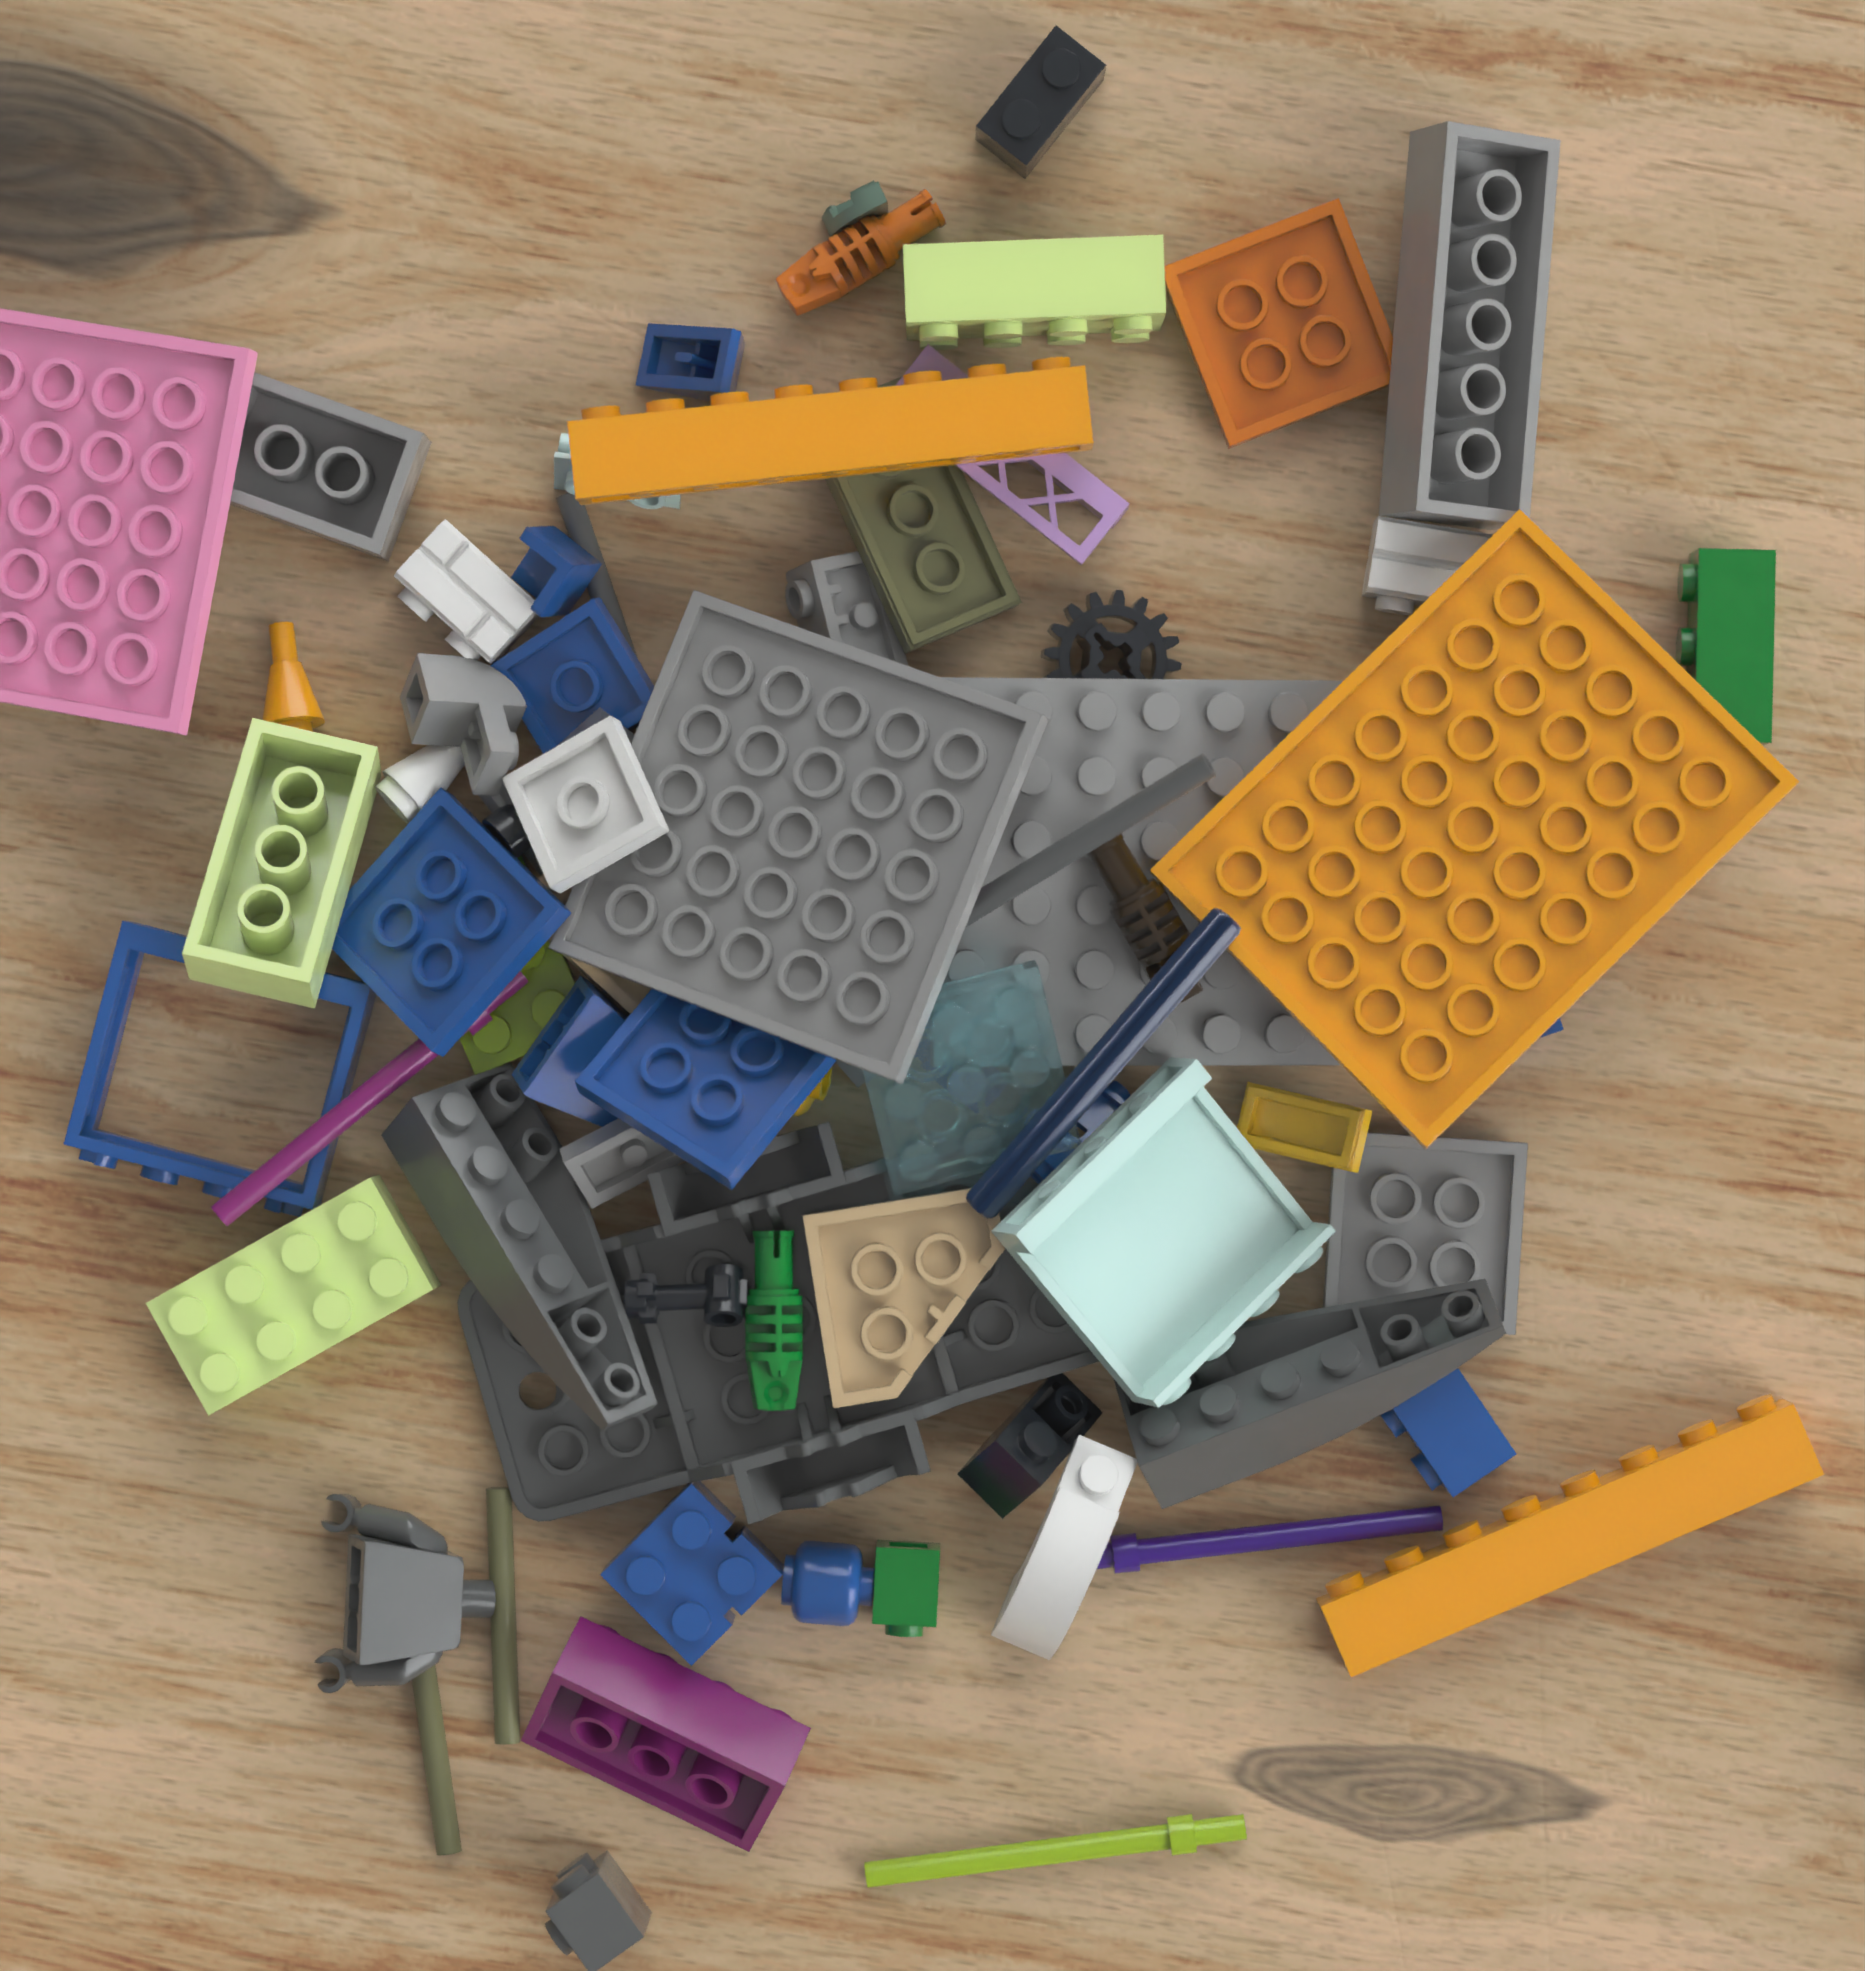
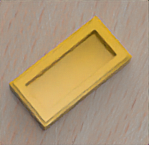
M1247 1082L1237 1129L1254 1149L1358 1173L1372 1110Z

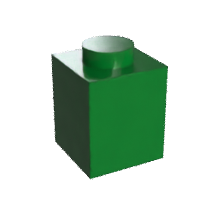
M877 1540L872 1624L885 1625L886 1635L923 1636V1627H936L940 1543Z

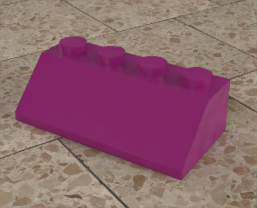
M580 1616L520 1741L749 1852L785 1788L811 1728L793 1720L781 1710L769 1708L736 1692L732 1687L723 1682L711 1680L678 1664L666 1654L656 1653L621 1636L617 1631L608 1626L598 1625Z

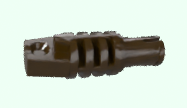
M1121 833L1088 853L1087 856L1092 859L1114 899L1109 904L1112 908L1110 910L1111 915L1149 980H1151L1187 939L1190 933L1161 882H1156L1155 878H1146ZM1199 981L1181 1002L1203 991Z

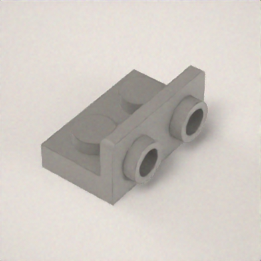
M858 551L811 560L786 573L785 597L787 607L791 615L797 619L800 628L908 666L906 655Z

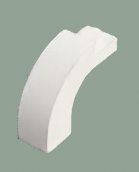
M1078 1435L1034 1542L1021 1568L1012 1580L991 1636L1045 1659H1051L1064 1639L1102 1558L1120 1514L1118 1512L1136 1468V1458Z

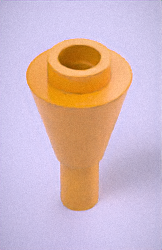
M286 621L272 623L268 628L273 664L270 665L262 720L313 732V729L323 725L325 720L304 667L298 661L294 623Z

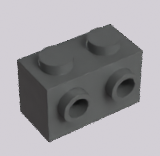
M608 1850L595 1860H592L590 1855L585 1853L564 1867L556 1875L559 1880L551 1886L554 1893L545 1911L550 1920L545 1923V1926L552 1940L565 1955H569L574 1951L588 1971H597L644 1937L652 1911Z

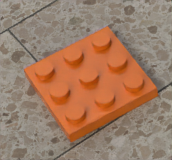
M1339 198L1165 266V288L1228 449L1389 387L1393 335Z

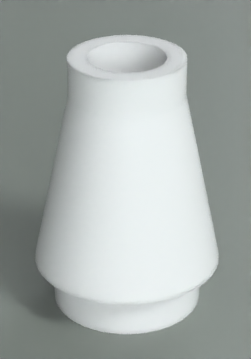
M438 745L423 747L382 771L385 778L375 786L376 791L387 805L408 824L440 787L447 790L460 770L465 766L461 748Z

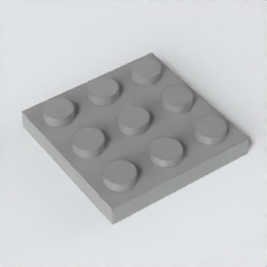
M1368 1132L1358 1173L1332 1167L1328 1224H1331L1336 1232L1327 1240L1323 1308L1486 1279L1506 1334L1516 1335L1528 1143L1438 1137L1425 1150L1411 1135Z

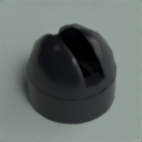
M513 804L499 807L482 820L483 825L516 858L530 849L531 844Z

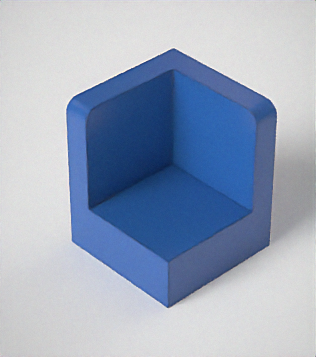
M555 526L526 527L519 539L529 546L530 549L512 574L511 579L536 598L530 609L539 617L568 615L603 563Z

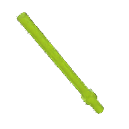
M1192 1814L1167 1817L1168 1824L864 1862L867 1888L1169 1849H1171L1172 1856L1197 1853V1846L1247 1840L1244 1814L1193 1820Z

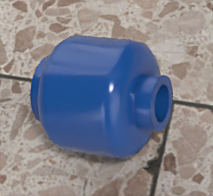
M804 1541L797 1548L796 1555L786 1554L781 1604L791 1606L793 1617L802 1623L849 1626L858 1616L859 1605L872 1606L875 1568L863 1567V1556L861 1550L856 1545Z

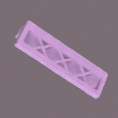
M929 344L905 372V374L921 371H941L942 381L968 378L967 374ZM903 376L895 386L904 385ZM1066 453L955 465L1080 565L1085 562L1108 531L1114 528L1128 510L1130 504ZM1026 461L1045 475L1047 496L1019 499L1008 490L1005 464ZM998 465L1000 483L980 467ZM1053 482L1068 494L1054 495ZM1078 501L1100 519L1080 546L1058 529L1055 504ZM1048 505L1050 522L1033 510L1031 506Z

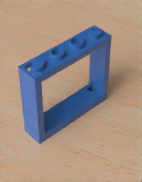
M122 921L64 1145L81 1149L79 1159L92 1162L97 1166L116 1169L118 1159L143 1165L140 1176L154 1181L178 1185L180 1175L204 1181L203 1193L222 1198L255 1170L98 1129L144 953L185 963L182 952L187 938L186 935L137 922ZM325 972L318 999L348 1006L349 1011L321 1117L351 1093L376 994L365 982ZM339 1137L309 1160L303 1183L285 1179L264 1196L266 1198L264 1209L300 1217L303 1207L313 1210L320 1206Z

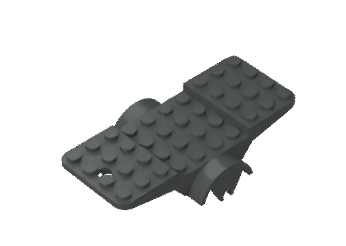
M1035 1114L899 1152L847 1169L842 1167L830 1122L821 1123L775 1136L732 1190L688 1162L647 1174L661 1223L600 1239L624 1309L626 1280L640 1279V1274L656 1273L658 1285L705 1283L706 1268L716 1264H731L743 1270V1279L748 1281L749 1289H755L753 1231H794L793 1289H799V1295H802L803 1360L796 1408L793 1410L765 1411L753 1408L745 1361V1310H743V1321L740 1324L732 1327H716L704 1321V1309L659 1311L657 1323L640 1324L639 1318L628 1319L657 1400V1404L653 1409L602 1430L557 1385L555 1400L551 1405L541 1409L529 1407L520 1396L522 1380L533 1372L547 1373L516 1340L480 1294L474 1283L469 1280L462 1288L457 1301L458 1315L510 1494L517 1509L529 1519L538 1522L552 1521L680 1485L734 1474L748 1524L759 1522L783 1510L821 1507L836 1499L847 1496H859L897 1477L921 1475L931 1472L917 1425L918 1420L928 1418L966 1402L1099 1362L1005 1248L990 1271L986 1273L970 1295L966 1304L943 1336L915 1371L913 1377L898 1398L833 1408L803 1215L972 1188ZM1031 1176L999 1212L1000 1221L1039 1185Z

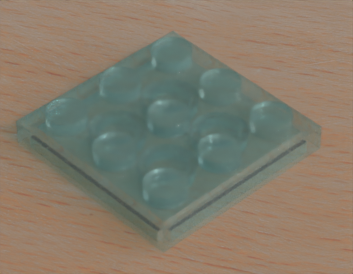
M1036 960L943 983L903 1085L862 1070L894 1196L985 1173L1064 1082L1063 1066ZM1076 1124L1049 1155L1076 1149L1081 1144Z

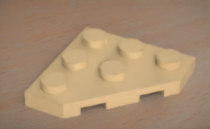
M971 1188L803 1215L833 1408L898 1398L920 1364L943 1336L975 1288L1005 1250V1247L991 1232L1001 1222L999 1213L996 1217L988 1219L973 1209L966 1200V1195Z

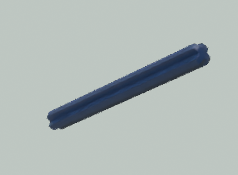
M1219 908L1212 909L967 1193L966 1200L973 1209L988 1219L997 1216L1239 935L1241 927L1232 917Z

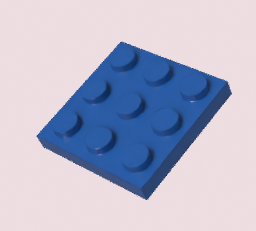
M440 787L348 891L332 949L432 1052L444 1057L572 912L451 793Z
M651 989L575 1080V1084L579 1094L732 1190L837 1060Z

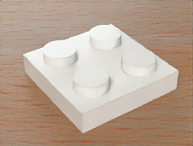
M611 715L502 778L546 881L551 889L560 894L670 831L621 721Z

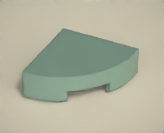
M873 180L850 192V200L837 206L831 205L825 210L821 219L830 237L840 233L847 226L859 222L860 219L866 216L870 217L874 214L876 217H879L888 212V201L878 181L875 182Z

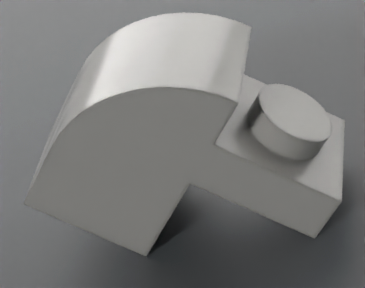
M417 653L400 695L411 743L460 747L473 795L497 796L503 783L502 778L506 776L508 770L515 768L518 760L519 743L516 731L527 708L521 692L504 674L478 660L454 655Z

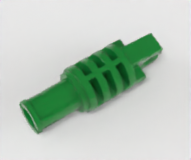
M753 1231L755 1289H748V1307L745 1308V1361L753 1408L765 1411L793 1410L796 1408L803 1360L802 1295H799V1289H793L794 1231Z

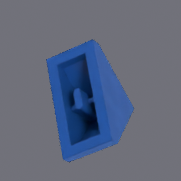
M648 323L635 386L710 401L711 395L736 392L745 348L742 332L732 328Z

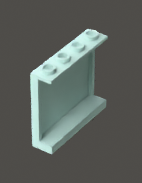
M1170 1057L991 1230L1133 1402L1158 1408L1180 1398L1191 1385L1189 1377L1205 1361L1214 1360L1224 1354L1236 1339L1233 1333L1249 1317L1258 1316L1268 1310L1280 1295L1278 1289L1294 1273L1303 1272L1311 1267L1323 1253L1321 1246L1336 1232L1331 1224L1313 1222L1204 1088L1212 1077L1197 1059Z

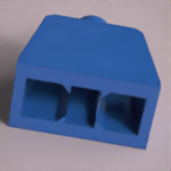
M580 975L511 1075L523 1094L529 1098L603 1127L619 1118L579 1094L575 1080L628 1017L591 982Z

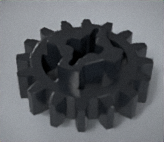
M1115 590L1111 594L1108 605H1103L1097 592H1093L1086 596L1087 611L1085 613L1071 603L1063 609L1070 624L1066 627L1053 623L1048 628L1047 632L1059 642L1057 647H1050L1041 651V658L1055 662L1056 670L1043 678L1146 679L1140 671L1141 652L1149 645L1152 655V667L1148 679H1164L1165 673L1181 670L1182 663L1174 659H1168L1166 651L1180 642L1178 636L1162 637L1159 629L1168 619L1165 613L1151 619L1144 615L1148 599L1141 597L1131 607L1125 606L1123 590ZM1096 619H1121L1132 624L1133 627L1125 633L1109 632L1102 623L1098 624ZM1076 638L1077 644L1083 651L1081 669L1073 675L1070 667V651L1072 643ZM1100 646L1107 651L1118 647L1123 652L1124 657L1118 662L1119 668L1122 670L1121 675L1116 670H1111L1107 673H1103L1100 670L1098 664L1104 658L1102 651L1099 649Z

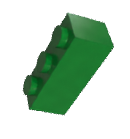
M1698 548L1689 554V564H1680L1678 571L1679 602H1688L1687 628H1679L1677 632L1676 661L1680 666H1686V672L1762 746L1772 743L1776 550Z

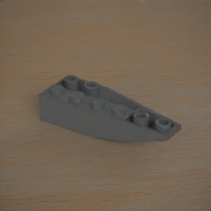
M512 1063L501 1065L412 1097L381 1136L445 1243L480 1294L516 1340L556 1385L602 1430L653 1409L657 1404V1400L587 1200L563 1163L559 1150L562 1148V1145L536 1102L523 1094L511 1075L515 1070Z
M1486 1279L1246 1321L1233 1333L1236 1339L1232 1346L1218 1358L1205 1361L1189 1377L1191 1385L1187 1391L1174 1402L1168 1405H1161L1159 1408L1133 1402L1115 1380L1114 1383L1139 1468L1161 1508L1164 1509L1282 1464L1341 1437L1397 1407L1447 1376L1504 1336L1506 1332Z

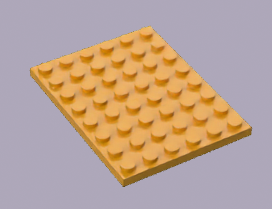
M1519 509L1150 869V874L1158 882H1161L1162 886L1199 923L1214 908L1222 909L1239 924L1241 930L1226 950L1426 1150L1744 838L1799 781Z

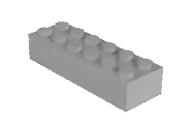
M1450 121L1410 132L1379 516L1485 530L1500 529L1519 509L1530 519L1561 140Z

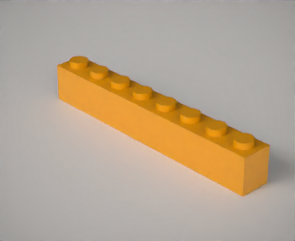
M1050 357L1032 361V371L1007 374L1006 364H985L967 368L968 378L942 381L941 371H921L903 375L904 385L878 387L877 378H856L840 381L839 392L814 394L813 385H791L774 389L775 399L749 401L748 392H726L711 395V406L685 408L684 399L674 398L647 402L646 413L621 415L620 406L615 405L585 408L581 410L582 420L567 421L575 499L580 505L1092 450L1093 434L1085 365L1071 367L1070 357Z
M1772 1394L1752 1399L1736 1408L1739 1415L1736 1419L1717 1427L1713 1419L1699 1422L1683 1429L1677 1434L1680 1443L1659 1452L1656 1451L1654 1445L1638 1448L1618 1459L1621 1468L1600 1477H1598L1595 1470L1577 1474L1560 1483L1563 1491L1561 1494L1539 1502L1536 1495L1524 1497L1503 1507L1501 1511L1504 1518L1484 1527H1480L1478 1520L1463 1523L1442 1534L1445 1541L1442 1545L1423 1553L1419 1545L1411 1546L1386 1557L1383 1560L1386 1569L1365 1578L1362 1577L1360 1570L1329 1581L1325 1584L1328 1593L1316 1598V1601L1350 1677H1354L1823 1476V1470L1795 1405L1783 1398L1774 1401Z

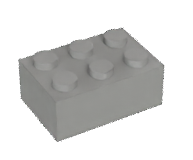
M254 372L230 505L389 562L432 442L422 432Z

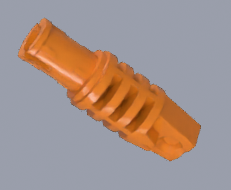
M923 189L917 196L879 219L873 214L870 217L866 216L860 219L859 222L847 226L843 231L832 235L822 244L819 243L779 275L776 278L778 288L791 310L799 316L844 297L851 290L862 286L869 279L875 278L884 270L896 265V260L900 259L898 252L903 249V244H912L938 227L945 226L944 216L936 202L934 204L931 203L933 198L930 193Z

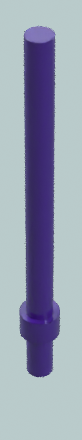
M1438 1505L1137 1539L1136 1533L1112 1535L1097 1569L1113 1568L1114 1574L1140 1571L1141 1564L1443 1531V1516L1441 1506Z

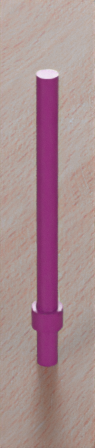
M521 971L464 1034L469 1031L472 1035H475L493 1020L490 1013L529 983ZM417 1039L211 1206L212 1210L226 1226H229L439 1055L432 1052L420 1039Z

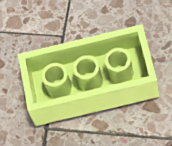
M1163 235L903 244L907 340H919L920 349L922 350L928 344L935 350L958 348V339L983 338L984 347L988 348L1017 347L1022 345V336L1047 335V344L1078 345L1086 342L1085 334L1111 333V342L1114 343L1145 342L1150 340L1149 332L1161 331L1166 315Z
M252 718L182 952L189 980L315 1009L377 794L375 786L380 783L382 776L377 746Z
M379 1174L364 1180L145 1304L209 1416L441 1286V1283Z

